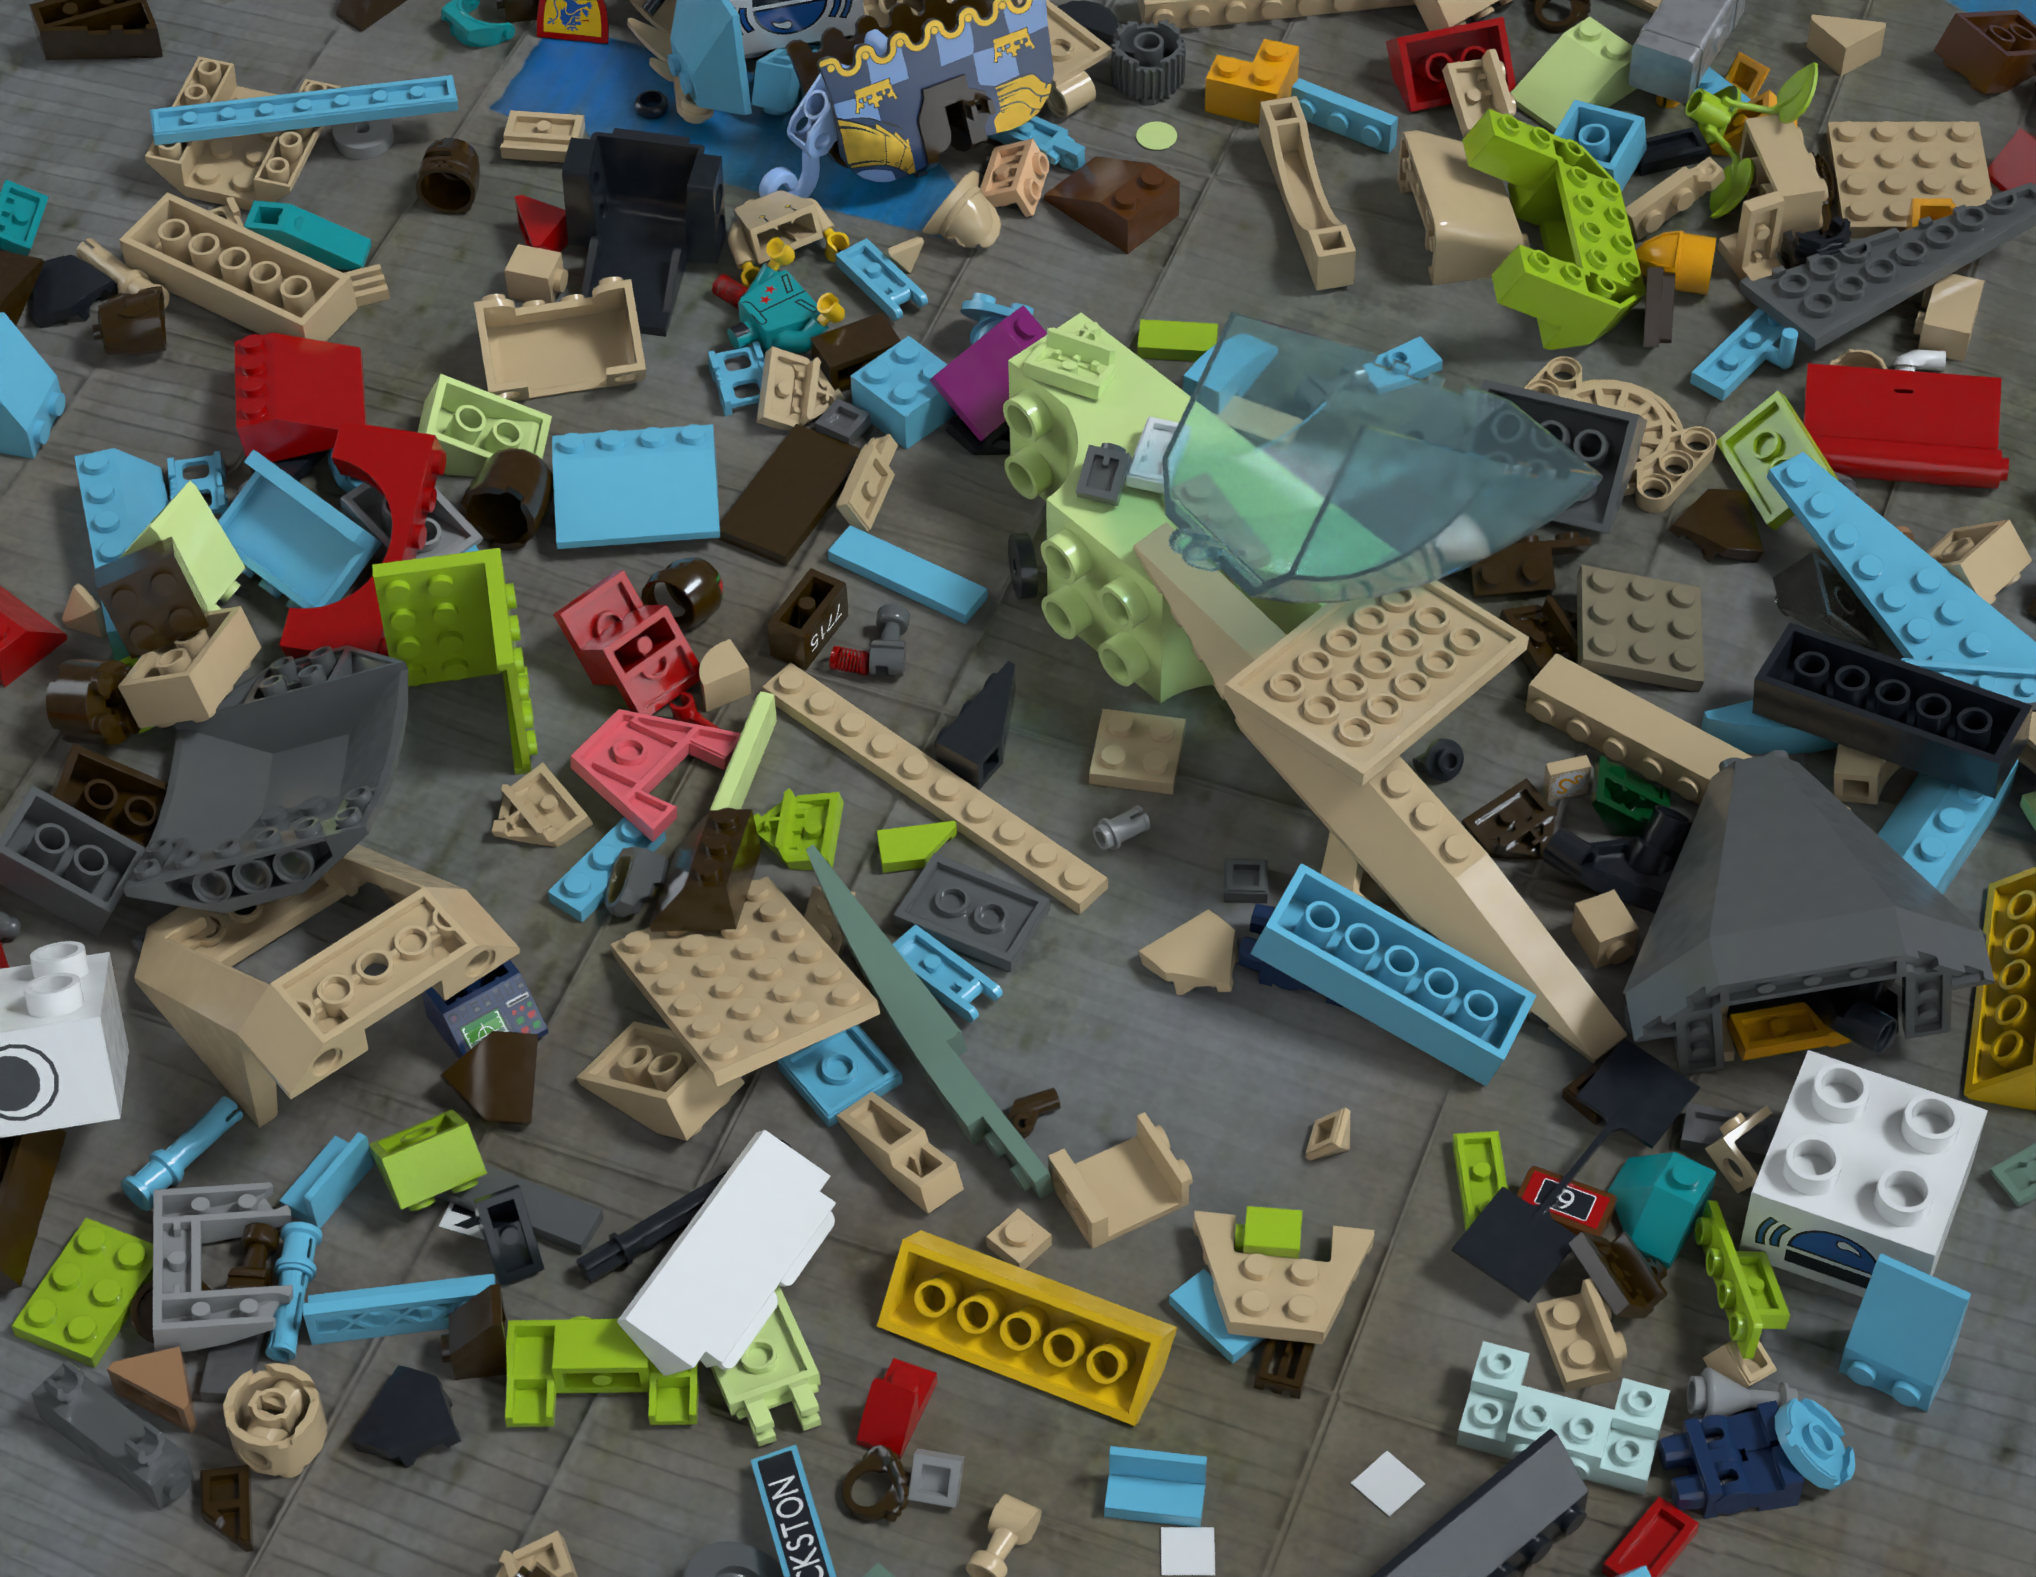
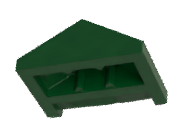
M1599 756L1595 760L1592 806L1612 835L1642 836L1654 807L1662 805L1670 808L1671 792L1665 787L1659 789L1631 770L1617 763L1607 761V758L1604 756Z

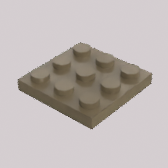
M1581 565L1577 573L1578 665L1593 673L1700 692L1704 684L1701 587Z

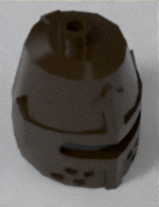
M444 138L441 140L436 139L427 148L416 180L417 195L426 206L436 212L449 214L466 213L471 209L480 180L479 156L474 147L463 140Z
M162 285L140 289L137 294H131V291L123 292L98 305L99 324L92 325L95 340L102 339L105 353L108 355L140 356L167 350Z

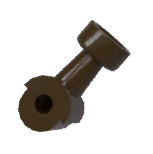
M251 1223L245 1226L241 1245L247 1254L242 1266L234 1267L229 1271L226 1289L272 1286V1272L270 1268H265L266 1258L273 1255L278 1249L281 1236L275 1227L265 1223Z

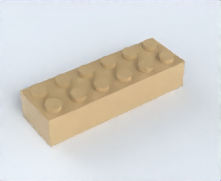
M168 192L119 239L125 264L129 268L144 271L148 274L153 284H160L169 292L260 335L279 333L327 341L358 309L351 276Z

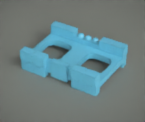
M759 341L752 342V346L715 354L714 351H709L708 368L713 382L717 385L719 401L724 416L732 415V408L759 403L760 394L746 398H737L733 390L734 387L739 385L756 383L761 391L765 359ZM739 356H747L750 360V367L735 371L727 370L724 363L726 359Z
M214 451V455L176 461H174V457L167 458L171 500L191 481L197 486L201 494H211L212 504L209 508L212 513H221V516H223L229 507V501L223 484L226 481V471L221 452ZM203 464L209 466V475L205 478L191 480L183 478V470L186 467Z

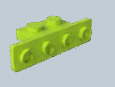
M1707 1200L1702 1217H1698L1695 1222V1240L1703 1248L1706 1257L1707 1274L1713 1277L1715 1281L1718 1304L1721 1309H1725L1727 1314L1730 1337L1732 1341L1737 1342L1743 1359H1753L1762 1330L1786 1329L1790 1313L1767 1253L1736 1251L1717 1200Z

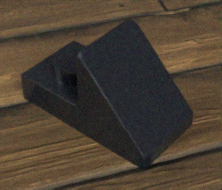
M517 1184L474 1199L476 1222L485 1238L500 1285L545 1270L520 1186Z

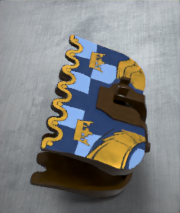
M923 0V9L918 15H914L908 5L896 3L889 11V22L885 27H880L874 17L862 15L855 23V35L851 39H846L841 30L829 27L824 30L821 36V47L817 52H812L809 45L802 40H793L786 45L803 98L820 73L824 80L837 131V141L834 142L827 156L839 165L849 168L858 176L874 182H890L904 178L912 173L916 178L927 175L928 170L934 169L938 165V155L947 150L949 145L958 151L965 152L987 141V136L1009 131L1027 123L1039 113L1050 95L1054 75L1046 0H1023L1020 5H1018L1017 0H954L950 3L947 0ZM873 29L879 30L888 38L887 51L878 56L874 47L864 43L867 32ZM841 64H844V65H847V66H850V67H848V68H843V66H842Z

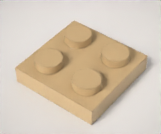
M1102 709L1089 772V784L1173 795L1186 731V719Z

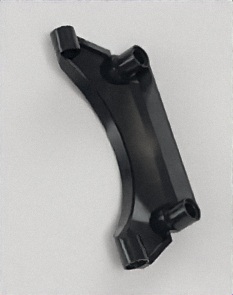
M1656 805L1642 836L1634 837L1632 842L1623 838L1589 843L1562 828L1554 833L1547 843L1543 853V860L1545 863L1596 892L1603 894L1615 890L1621 901L1656 914L1693 822L1687 816L1674 809ZM1896 978L1797 994L1827 1027L1876 1055L1891 1048L1899 1033L1898 995L1888 989V987L1893 986Z

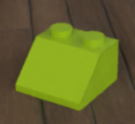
M453 1109L369 1144L371 1154L394 1202L401 1210L406 1207L410 1211L425 1208L436 1201L435 1195L449 1189L453 1193L470 1189L478 1184V1177L487 1174L468 1123Z

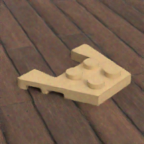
M1195 1211L1193 1230L1195 1236L1199 1237L1203 1249L1204 1263L1209 1266L1214 1281L1213 1290L1228 1334L1323 1344L1344 1304L1345 1296L1352 1282L1356 1280L1359 1274V1268L1363 1260L1372 1249L1375 1230L1333 1226L1330 1261L1323 1262L1236 1252L1233 1249L1236 1215Z

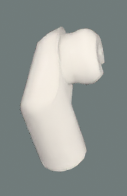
M1913 350L1896 357L1892 367H1895V370L1915 371V369L1944 371L1946 351Z

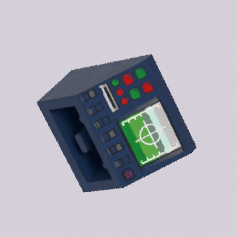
M510 959L446 1001L433 987L422 992L428 1019L459 1059L492 1031L538 1034V1039L548 1034V1028L521 973Z

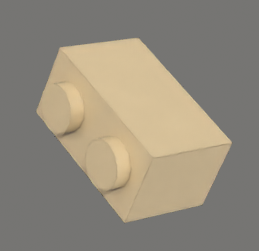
M1951 273L1934 283V286L1930 285L1925 288L1921 308H1926L1927 311L1918 312L1913 332L1915 335H1920L1918 350L1946 351V358L1964 362L1985 280Z

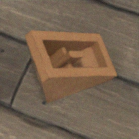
M180 1346L114 1361L107 1368L117 1395L191 1434L196 1429L197 1423L188 1371Z

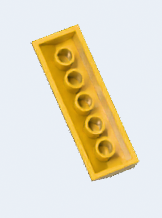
M2036 867L1988 885L1983 932L1986 934V948L1995 983L1976 987L1964 1095L1971 1100L2035 1111Z
M922 1230L902 1239L877 1323L879 1328L1133 1426L1138 1424L1162 1376L1177 1327Z

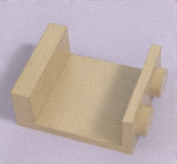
M1145 1112L1137 1115L1136 1137L1074 1164L1065 1148L1048 1155V1171L1050 1172L1055 1192L1092 1249L1189 1205V1185L1193 1183L1191 1172L1184 1160H1176L1170 1150L1169 1139L1165 1131L1159 1125L1155 1127Z

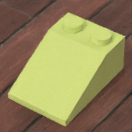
M1589 16L1563 33L1510 94L1515 98L1516 107L1555 133L1574 100L1608 108L1637 89L1628 83L1633 46Z
M440 374L425 399L417 432L436 435L443 451L447 455L446 468L443 474L475 477L484 462L499 450L508 448L525 449L543 459L552 416Z

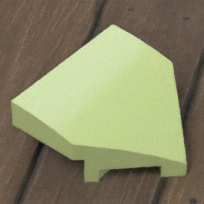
M1097 322L1084 323V329L1081 328L1080 331L1065 332L1054 327L1048 328L1046 342L1040 343L1024 361L1022 376L1098 401L1115 377V349L1113 346L1105 344L1100 336L1101 328Z

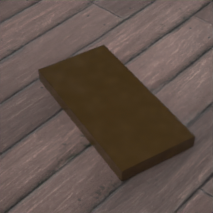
M795 424L720 521V538L717 539L787 566L842 493L861 449Z

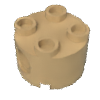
M281 1363L264 1365L266 1370L258 1371L254 1374L251 1369L242 1374L229 1388L223 1403L226 1427L234 1453L242 1464L249 1465V1468L256 1473L293 1478L301 1474L304 1467L322 1450L327 1436V1421L319 1393L307 1373L292 1365Z

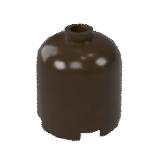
M519 448L499 450L484 462L465 491L463 499L459 504V513L482 537L491 541L490 547L506 551L521 549L535 536L554 494L553 475L547 464L530 451Z

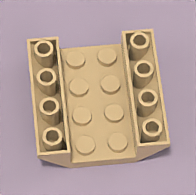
M198 57L172 107L278 94L237 86L233 63ZM305 79L299 92L341 88V86ZM324 126L155 145L153 140L145 155L146 163L185 197L221 205H227L226 198L234 197L240 209L250 211L254 200L276 202L291 192Z

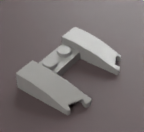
M270 1182L154 1190L153 1338L155 1352L180 1346L181 1352L194 1351L229 1344L275 1328L276 1318L273 1316L280 1304H290L292 1301L293 1285L202 1291V1244L242 1237L245 1226L251 1223H265L277 1228L291 1222V1210L287 1205L273 1210L266 1200L274 1194L273 1185Z

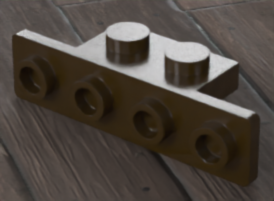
M1565 532L1556 534L1554 536L1555 540L1539 541L1538 536L1529 535L1515 538L1513 544L1498 545V539H1483L1473 542L1474 547L1458 548L1455 542L1439 543L1433 545V550L1428 551L1424 556V566L1468 563L1472 599L1554 592L1556 583L1552 556L1585 553L1592 546L1591 537L1579 538L1578 532Z

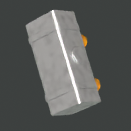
M1662 0L1649 22L1642 27L1639 37L1633 45L1628 79L1629 85L1656 94V103L1661 107L1664 103V97L1667 98L1665 105L1667 109L1675 108L1679 103H1687L1694 90L1700 85L1704 74L1721 50L1726 39L1737 26L1738 20L1744 12L1746 0Z

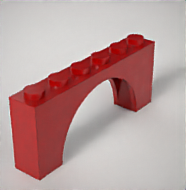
M341 421L331 456L339 473L370 485L387 500L390 507L392 535L389 548L382 563L416 559L418 549L422 550L425 546L427 537L425 522L428 512L432 513L436 505L437 492L435 484L438 475H443L445 471L446 452L443 451L436 435ZM373 576L356 592L335 603L315 608H289L279 644L285 656H292L294 659L308 656L312 651L323 646H331L334 649L348 645L389 657Z

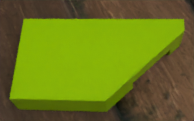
M956 821L877 830L882 872L888 873L924 868L932 855L948 839L952 840L957 835Z

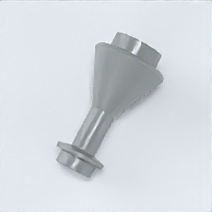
M1710 1367L1705 1368L1700 1376H1691L1687 1387L1689 1414L1699 1415V1419L1711 1415H1724L1727 1417L1745 1409H1757V1404L1775 1400L1778 1408H1780L1791 1399H1798L1797 1389L1789 1387L1787 1382H1781L1778 1391L1752 1390L1743 1387Z

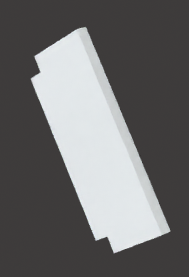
M766 1130L756 1132L617 1320L621 1328L664 1376L694 1368L699 1360L706 1368L715 1365L723 1370L733 1368L776 1309L778 1298L774 1290L778 1285L786 1287L795 1282L834 1226L835 1219L831 1210L836 1202L820 1192L830 1178V1175Z

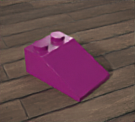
M1023 305L998 323L929 380L980 442L1007 422L1003 412V405L1009 400L1008 360L1046 336L1047 332Z

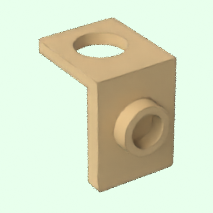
M1768 1106L1761 1108L1747 1118L1741 1112L1719 1127L1723 1136L1705 1148L1737 1193L1755 1185L1758 1175L1734 1141L1772 1114ZM1728 1158L1739 1166L1743 1178L1733 1171Z

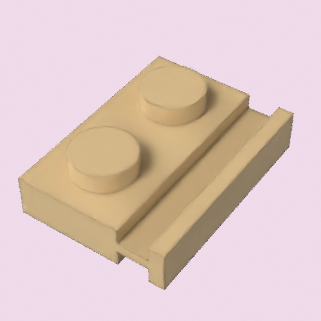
M510 110L503 135L504 142L500 146L501 157L503 159L564 163L571 137L583 138L585 130L584 115Z

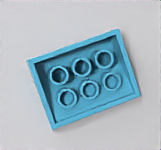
M691 424L683 427L669 428L650 427L626 431L609 430L606 432L583 434L568 433L552 436L557 549L720 538L717 459L713 424Z

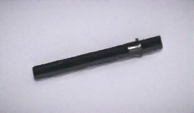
M781 1140L783 1143H785L791 1148L789 1143H786L784 1140ZM727 1171L621 1234L611 1233L609 1241L576 1260L583 1278L592 1283L622 1264L628 1267L633 1264L632 1259L687 1227Z

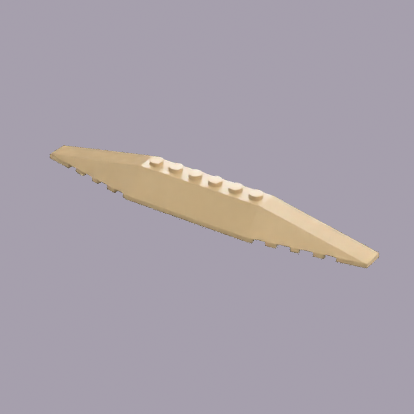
M1167 522L1133 546L1135 554L1159 594L1162 593L1170 605V613L1179 628L1183 627L1192 642V650L1200 662L1203 661L1214 679L1213 685L1222 700L1225 699L1236 717L1235 722L1239 729L1405 916L1420 930L1425 928L1441 942L1536 994L1537 996L1528 1014L1533 1012L1550 1025L1548 1027L1550 1031L1593 1064L1626 1038L1627 1033L1489 854L1400 755L1365 785L1360 786L1224 697L1225 684L1284 638L1286 634Z

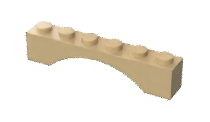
M1297 96L1260 102L1259 138L1316 291L1354 285L1356 250L1346 224L1341 223L1335 217L1325 197L1312 153L1307 122Z

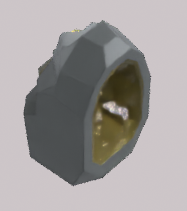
M629 847L622 849L613 863L607 883L605 903L609 912L617 918L638 914L644 903L655 897L657 888L664 884L669 863L667 858L646 848Z

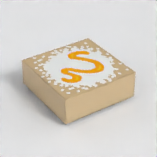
M1587 755L1546 764L1542 791L1547 802L1588 793L1592 766Z

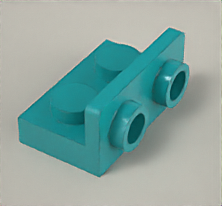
M5 179L0 191V249L15 254L29 255L49 196Z

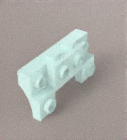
M1483 1341L1459 1426L1456 1445L1513 1460L1551 1428L1558 1434L1582 1480L1586 1479L1641 1495L1645 1494L1670 1390L1623 1378L1615 1410L1523 1386L1522 1383L1530 1353Z

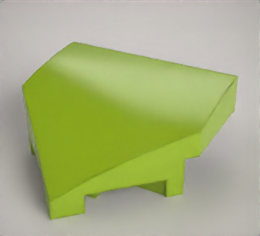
M788 788L783 792V800L763 816L758 813L754 815L759 838L789 869L813 870L806 851L812 845L816 847L833 869L844 805L839 792L805 794L795 797L793 791Z

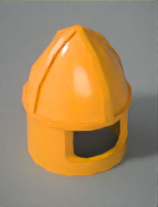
M1680 230L1664 232L1650 238L1636 249L1641 273L1647 278V267H1663V272L1675 273V291L1708 295L1717 237L1684 233V231Z

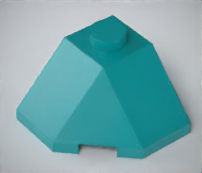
M1676 1152L1629 1157L1608 1189V1193L1617 1197L1614 1210H1616L1623 1228L1622 1232L1625 1231L1630 1235L1643 1257L1651 1258L1653 1262L1657 1259L1663 1266L1670 1269L1693 1232L1696 1219L1702 1217L1706 1201L1711 1200L1716 1171Z

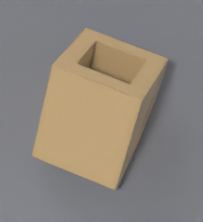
M731 639L711 648L703 657L699 668L702 702L706 712L751 694L749 666Z

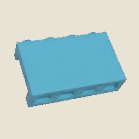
M253 449L244 463L254 469L255 472L218 521L246 567L242 573L249 578H252L255 573L263 578L258 585L277 599H279L282 593L290 598L286 604L289 608H315L340 601L379 549L382 542Z

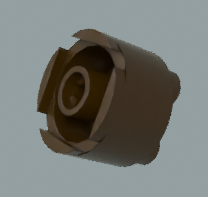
M70 659L63 662L56 669L62 671L56 681H50L46 693L47 717L52 728L59 729L64 737L60 738L68 743L116 745L125 741L131 734L139 733L141 728L136 723L118 688L119 684L133 667H129L118 660Z

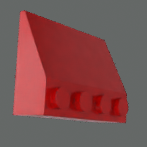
M279 333L252 334L244 337L242 340L234 341L236 429L246 458L253 449L271 462L332 449L336 442L341 421L367 424L363 357L360 347Z

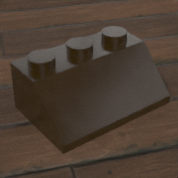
M722 808L720 810H710L677 846L650 922L651 932L737 928L761 854V846L752 809Z

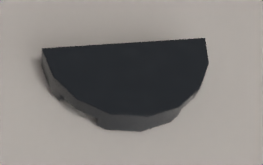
M1086 0L1071 1L1058 6L1059 9L1101 41L1109 45L1113 44V39H1116L1118 24L1116 16L1109 8L1100 3Z

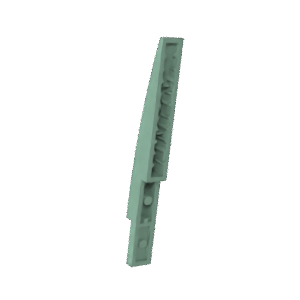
M812 845L807 848V854L824 897L866 983L901 1043L949 1114L973 1145L984 1139L991 1152L998 1159L1003 1155L1013 1166L1009 1169V1172L1023 1192L1030 1188L1039 1200L1054 1192L1055 1189L1050 1172L959 1058L960 1055L967 1051L961 1030L816 847Z

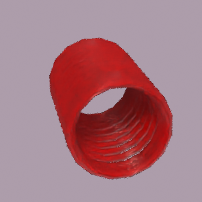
M725 274L717 277L712 285V293L722 298V300L730 303V305L739 309L738 301L742 294H745L749 289ZM722 281H724V282L722 283V285L720 286L719 291H718V293H717V290H718L719 285L721 284Z
M835 645L831 650L829 668L838 671L841 669V671L845 670V672L849 671V673L852 672L853 674L856 672V674L860 673V675L866 676L869 672L870 651H857L856 649H846L845 647L842 648Z

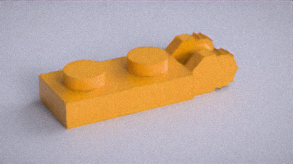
M1804 1002L1732 1014L1729 1016L1726 1025L1742 1061L1826 1045L1835 1047L1851 1042L1850 1039L1827 1027Z

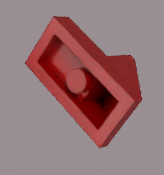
M893 1358L884 1378H874L871 1383L856 1438L857 1445L872 1449L877 1445H884L897 1454L898 1459L901 1460L938 1383L937 1373Z

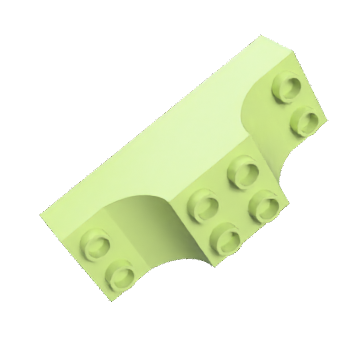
M1079 313L1056 329L1065 332L1080 331L1081 328L1084 329V323H1092L1093 321L1083 313ZM1102 328L1101 338L1106 345L1113 346L1115 349L1114 365L1116 370L1115 377L1098 401L1022 376L1024 361L1040 343L1046 342V335L1008 360L1009 400L1004 403L1003 412L1010 427V456L1005 460V471L1013 487L1022 496L1034 499L1039 495L1046 501L1047 540L1041 544V554L1047 566V596L1042 600V610L1046 620L1061 637L1071 640L1078 635L1094 648L1099 654L1104 669L1118 684L1130 686L1135 682L1159 703H1162L1183 691L1213 685L1214 682L1203 661L1200 662L1192 650L1193 644L1183 627L1179 628L1170 613L1171 607L1162 593L1159 594L1133 550V546L1167 522L1225 576L1167 502V494L1126 486V480L1118 506L1080 498L1076 494L1088 446L1101 447L1102 443L1116 444L1126 449V453H1129L1132 459L1148 416L1189 424V435L1169 489L1201 475L1207 477L1270 556L1269 569L1233 585L1286 635L1392 552Z

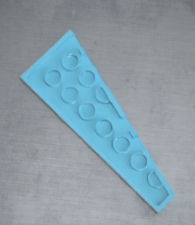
M1804 452L1769 469L1767 475L1769 482L1904 658L2036 668V642Z

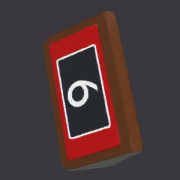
M1532 1166L1528 1170L1517 1196L1529 1204L1540 1205L1544 1203L1565 1176L1538 1166ZM1573 1180L1551 1206L1550 1215L1557 1223L1575 1235L1585 1232L1602 1237L1610 1225L1617 1197L1611 1193Z

